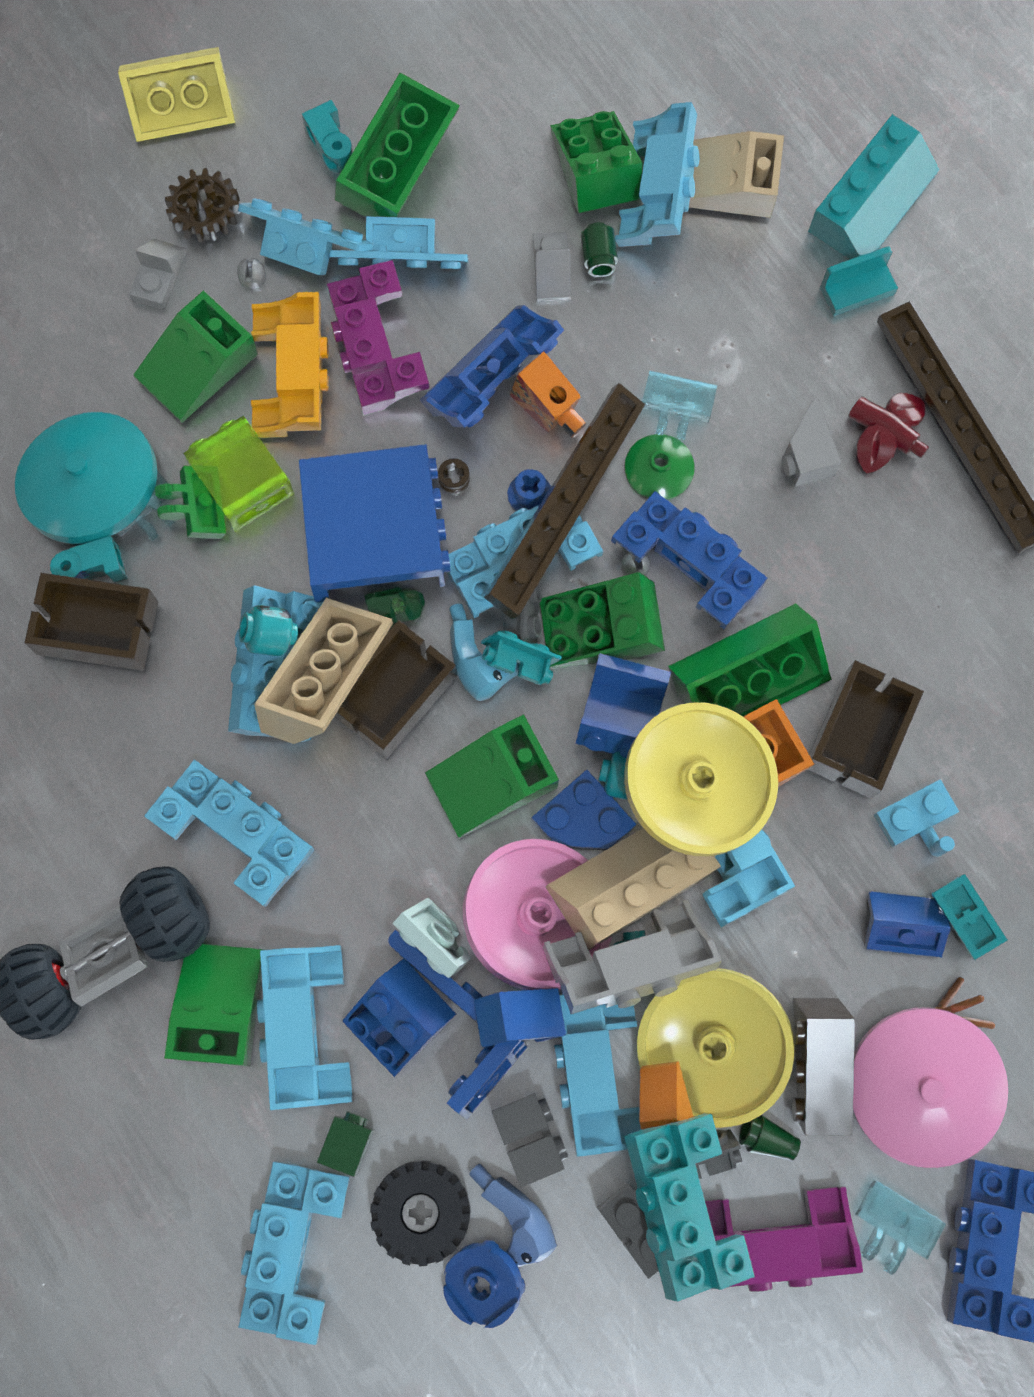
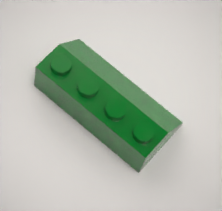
M399 73L338 176L334 200L365 217H397L457 114L460 105L410 77Z
M796 603L668 666L677 695L682 704L696 702L716 704L728 708L741 716H745L776 699L782 705L832 680L817 620Z

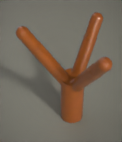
M958 977L935 1008L956 1013L984 1002V997L978 995L948 1006L964 983V979ZM960 1016L979 1028H995V1023L992 1021Z

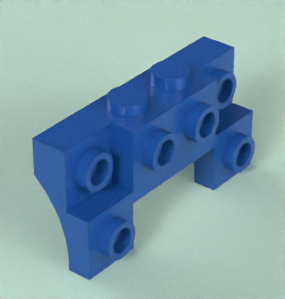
M525 305L516 306L420 399V402L432 416H444L453 427L465 428L467 426L470 428L483 418L484 413L482 411L490 404L488 399L495 394L496 387L504 379L512 377L520 369V364L529 355H539L543 351L546 354L549 353L558 344L556 338L564 329L557 320L544 318Z
M656 491L637 512L634 511L611 539L612 543L620 544L633 554L635 561L638 563L655 546L654 551L707 591L697 603L696 608L699 611L703 609L721 623L720 627L724 630L754 598L768 579V577L740 557L742 550L738 548L737 543L730 536L720 534L709 525L708 520L700 513H692L686 507L682 511Z
M968 1159L962 1207L959 1206L955 1214V1230L959 1231L957 1247L952 1248L949 1257V1269L953 1272L947 1314L948 1322L1034 1343V1298L1012 1294L1022 1212L1034 1214V1172Z

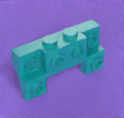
M704 1113L678 1122L647 1128L625 1135L624 1138L637 1184L636 1200L640 1209L644 1212L648 1227L646 1239L649 1248L655 1255L665 1298L679 1302L712 1288L722 1290L755 1277L744 1235L735 1234L715 1241L695 1164L722 1154L712 1114Z

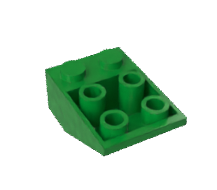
M600 111L593 116L580 119H565L561 123L550 125L567 187L578 213L640 199L639 192L643 172L642 161L615 111Z
M203 290L176 314L133 376L183 423L258 355L252 335Z
M639 572L542 598L540 602L546 646L550 652L562 656L560 661L550 665L551 669L595 664L600 653L628 660L665 651L655 582Z
M524 714L491 730L425 772L459 839L557 789L559 783L558 776Z
M202 944L193 954L184 958L169 1019L164 1059L240 1066L251 1065L257 1000L259 999L262 974L260 951L264 949Z

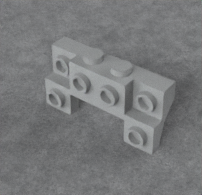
M685 900L681 905L661 911L654 909L652 911L651 918L657 933L594 951L593 957L586 946L581 932L575 933L574 937L550 943V941L544 942L543 949L555 982H559L570 1014L605 1004L606 1008L618 1005L619 1008H627L640 1002V997L655 993L656 997L668 995L678 989L677 986H679L681 980L718 969L722 960L713 939L700 925L689 900Z

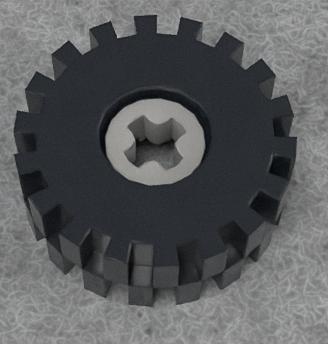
M428 1160L411 1161L391 1171L376 1188L373 1202L370 1206L372 1217L370 1224L372 1231L376 1234L377 1243L380 1247L383 1246L386 1249L387 1255L392 1259L397 1258L402 1261V1264L409 1266L410 1264H418L419 1267L428 1266V1264L434 1262L438 1263L458 1248L467 1233L471 1213L468 1192L460 1178L446 1166ZM417 1201H424L425 1208L432 1209V1216L426 1217L424 1224L421 1225L417 1224L416 1217L409 1215V1210L416 1208Z

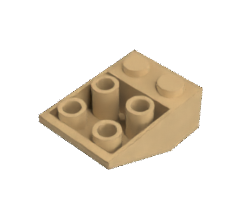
M747 131L695 139L693 145H696L699 149L700 160L698 167H694L695 195L690 197L689 207L771 218L778 196L784 135Z

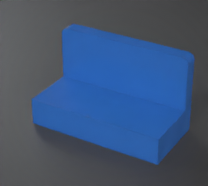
M869 892L868 904L871 917L865 936L866 949L942 958L950 932V924L934 898Z

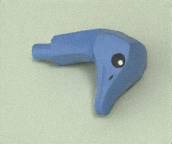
M480 1163L476 1165L469 1175L484 1190L481 1196L502 1211L512 1227V1238L506 1253L511 1256L518 1267L541 1262L550 1256L558 1245L552 1226L542 1210L503 1177L494 1179Z

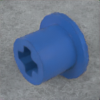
M534 469L524 470L510 483L507 491L508 502L515 511L522 508L530 510L536 506L539 507L550 490L551 485L539 471Z

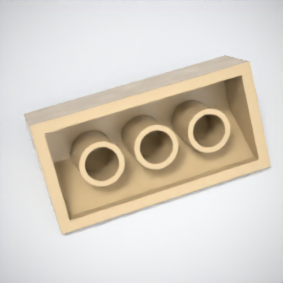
M326 598L254 704L261 733L292 744L324 733L393 624L392 619Z
M642 828L546 886V889L573 932H581L588 950H591L648 915L654 909L661 907L703 881L719 869L721 865L715 856H692L674 851L658 842Z

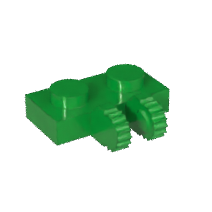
M184 465L179 471L181 484L164 483L155 487V496L159 499L175 500L183 498V505L167 504L159 506L157 514L161 520L177 521L185 518L187 538L222 539L226 535L218 468Z

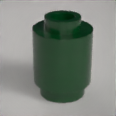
M603 222L591 223L580 234L584 267L588 269L589 275L593 277H606L615 272V265L618 263L614 229Z

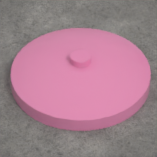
M545 839L519 840L494 851L482 862L471 877L463 901V925L466 937L478 960L490 973L501 981L522 990L561 989L559 982L556 983L543 945L547 941L554 943L574 937L575 933L549 894L546 886L587 862L588 860L580 853L555 841ZM612 937L589 950L591 956L593 957L594 951L609 947Z
M937 1008L906 1009L879 1021L864 1035L854 1052L853 1114L867 1137L890 1157L917 1167L940 1168L951 1166L969 1159L989 1143L999 1129L1008 1101L1006 1070L991 1040L968 1020Z

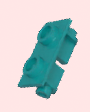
M497 631L481 640V644L486 646L482 659L487 661L488 666L512 674L515 672L516 663H519L518 677L537 685L549 684L551 682L553 671L549 670L550 665L560 661L562 656L550 652L547 646L527 643L518 639L516 634L509 631Z

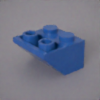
M403 958L373 983L342 1022L395 1077L457 1014Z

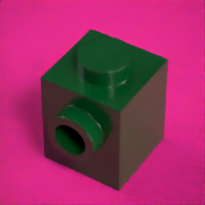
M346 1111L344 1118L334 1116L317 1163L352 1177L357 1176L374 1129L366 1126L369 1119Z

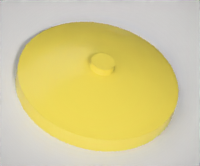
M686 703L661 712L649 721L636 736L625 763V790L636 819L658 842L683 854L716 856L735 850L761 831L770 818L776 803L778 773L774 756L766 740L752 723L743 716L716 704Z
M718 968L681 980L679 986H677L678 989L662 997L655 996L646 1008L638 1030L637 1054L639 1065L641 1068L646 1065L679 1061L694 1117L704 1113L712 1114L716 1128L732 1127L759 1117L775 1104L790 1079L795 1056V1043L792 1027L786 1012L776 997L766 987L742 973Z

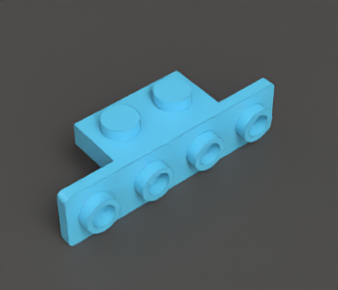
M253 198L252 203H239L238 211L266 220L260 255L317 275H326L330 258L329 250L332 249L333 243L358 252L370 251L372 249L373 243L362 240L363 234L357 231L343 229L342 232L332 229L333 224L320 219H312V222L303 220L302 213L283 208L282 212L272 209L271 202Z
M366 216V241L373 243L370 251L329 250V257L338 259V265L358 266V259L372 260V265L390 260L406 261V267L427 268V262H440V269H461V263H468L467 254L435 253V219Z

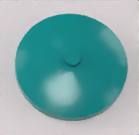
M88 412L67 417L44 430L24 452L15 475V495L18 506L34 528L46 537L59 542L83 544L112 536L131 524L141 514L152 497L158 471L156 456L141 430L123 417L104 412Z

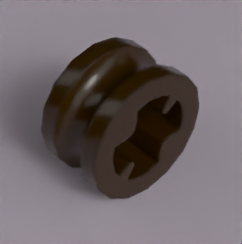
M452 458L440 465L438 479L441 489L449 494H459L468 488L470 474L465 462ZM455 470L457 475H464V477L459 476V482L453 483L451 478H444L445 476L449 477V471Z

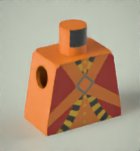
M544 351L518 373L509 395L546 431L550 432L559 424L572 438L587 424L574 410L581 398L580 394Z

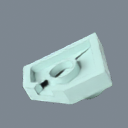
M429 898L405 910L393 922L400 930L401 938L410 946L417 947L427 957L430 967L439 974H444L448 979L461 970L471 959L467 949L462 946L458 947L455 938L460 934L456 924Z

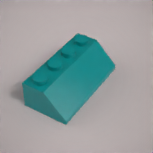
M892 114L815 210L808 232L848 259L878 250L940 170L921 132Z

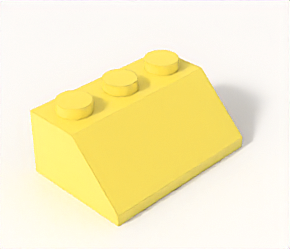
M219 47L119 66L118 75L136 142L235 123Z

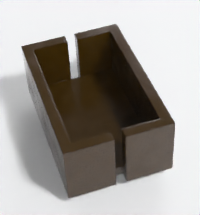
M40 573L33 604L50 620L48 622L39 612L31 611L24 643L36 655L144 671L150 645V638L145 632L152 633L159 602L148 588Z
M398 620L385 635L334 717L353 733L359 732L364 742L387 759L457 678L456 665L430 645L426 649L425 640Z
M855 660L844 674L809 754L814 765L808 770L832 781L842 777L844 778L841 783L842 786L872 799L882 791L924 691L893 677L883 687L882 691L879 692L875 689L884 680L886 673Z

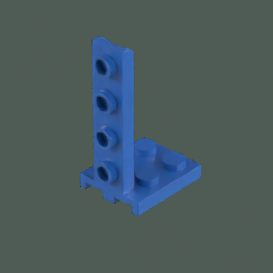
M394 930L389 936V945L477 1023L474 1000L483 996L468 982L465 981L460 986L451 977L448 979L444 974H439L433 970L427 962V957L417 947L407 944L401 938L399 932ZM522 1040L504 1042L494 1047H485L476 1057L474 1062L478 1066L467 1078L463 1074L449 1089L448 1094L452 1097L448 1100L447 1104L468 1120L528 1047Z

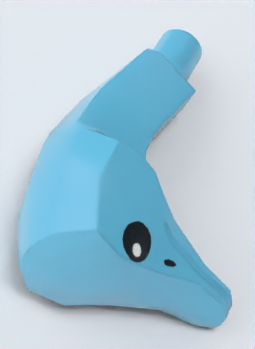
M454 604L449 608L453 621L450 629V640L457 676L468 693L476 700L483 701L491 698L508 681L518 676L520 664L516 663L515 672L512 674L488 666L487 661L482 659V654L475 644L473 620H467L462 604Z

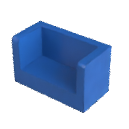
M558 988L497 992L474 1000L482 1047H490L509 1041L534 1039L535 1042H544L566 1036Z

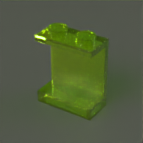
M244 415L237 420L232 419L225 422L216 433L208 438L196 440L183 453L188 465L192 466L215 499L234 532L294 495L290 480Z

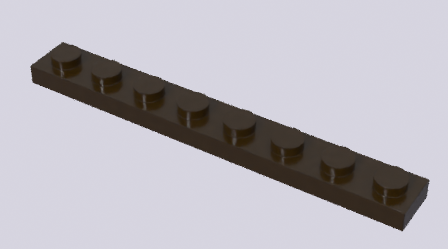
M909 301L881 314L877 320L878 325L1018 554L1033 547L1034 501Z
M620 383L616 384L607 395L483 597L512 620L522 612L646 405Z

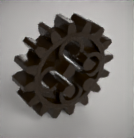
M203 168L201 175H196V172L191 169L189 171L190 178L185 179L179 175L177 178L180 185H169L168 188L171 196L165 197V203L168 208L166 213L169 221H172L175 231L179 232L182 230L186 239H190L193 234H196L199 242H203L205 235H210V238L215 241L217 239V232L221 231L225 235L229 234L227 224H237L235 214L241 213L238 211L240 201L238 191L234 189L230 178L223 180L220 171L210 176L207 168ZM203 189L207 197V199L204 201H202L200 192ZM203 209L206 215V219L204 221H202L201 215L199 213V211Z

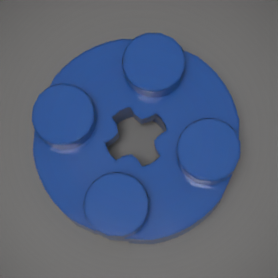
M485 1240L482 1243H472L463 1247L449 1260L444 1274L446 1273V1284L443 1286L445 1300L451 1311L461 1321L469 1325L475 1322L485 1325L484 1328H494L503 1324L518 1308L521 1296L526 1288L525 1281L521 1277L520 1270L515 1261L508 1253L500 1249L496 1242L491 1240ZM477 1276L485 1278L489 1282L490 1294L485 1289L480 1292L475 1286L478 1283Z

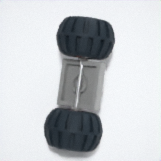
M170 866L154 867L138 873L122 892L119 907L59 942L62 956L46 944H26L14 948L0 959V1016L7 1023L8 1027L17 1035L29 1040L47 1039L56 1036L74 1022L82 1006L147 968L148 965L144 953L159 962L176 961L193 954L206 939L210 930V920L202 899L186 876Z

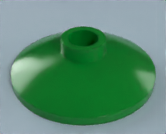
M665 434L648 435L635 442L627 453L624 465L625 476L629 485L636 493L647 499L655 491L666 500L678 497L691 484L695 470L694 459L687 446L677 438ZM657 458L666 460L667 465L660 467L654 461Z

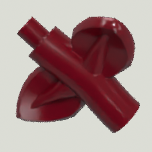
M899 393L889 399L885 408L863 396L854 404L848 417L867 427L858 437L856 444L859 464L866 474L875 472L885 466L894 457L897 449L905 455L912 452L919 458L926 454L929 446L919 440L921 434L912 428L919 425L925 416L926 407L924 401L913 394Z

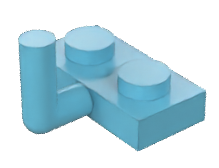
M941 779L874 814L891 847L917 834H920L929 852L935 857L944 855L955 846L954 840L949 836L939 839L932 827L959 812Z

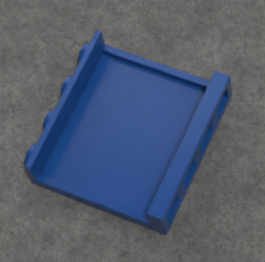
M427 444L299 460L310 586L315 602H324L326 598L329 599V590L372 584L438 576L440 587L445 586L444 573L451 572L448 550L441 551L440 541L446 540L444 519L436 518V510L442 509L440 488L432 487V479H438L436 457H428Z

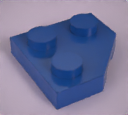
M585 770L531 817L534 824L550 841L558 842L570 848H589L605 851L617 844L637 825L613 797L605 793L604 787L588 770Z

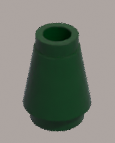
M763 1115L744 1123L739 1134V1144L745 1146L747 1152L793 1161L800 1150L801 1140L793 1136Z

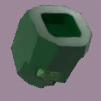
M398 587L364 595L368 611L392 619L393 624L391 628L398 620L407 627H411L421 618L426 606L423 593L414 589H400Z

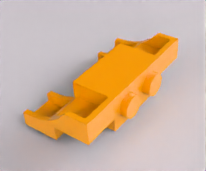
M297 292L283 300L252 304L253 331H251L254 342L276 341V391L278 397L251 400L252 438L288 437V431H321L323 391L329 390L328 369H323V359L329 357L328 338L321 336V300L319 292Z

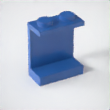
M600 653L575 744L586 746L593 751H605L612 754L620 752L622 757L627 758L636 736L649 721L660 714L671 672Z

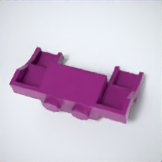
M393 260L359 268V276L327 284L337 320L331 322L336 343L343 341L345 352L339 353L344 373H352L363 415L385 410L391 404L404 397L430 389L420 352L392 358L377 305L402 297V290Z
M846 1187L804 1190L809 1223L733 1231L729 1199L705 1201L715 1241L735 1234L744 1235L755 1277L730 1287L748 1285L749 1291L759 1292L772 1290V1282L788 1281V1287H806L813 1285L812 1278L863 1273L860 1246L851 1218Z

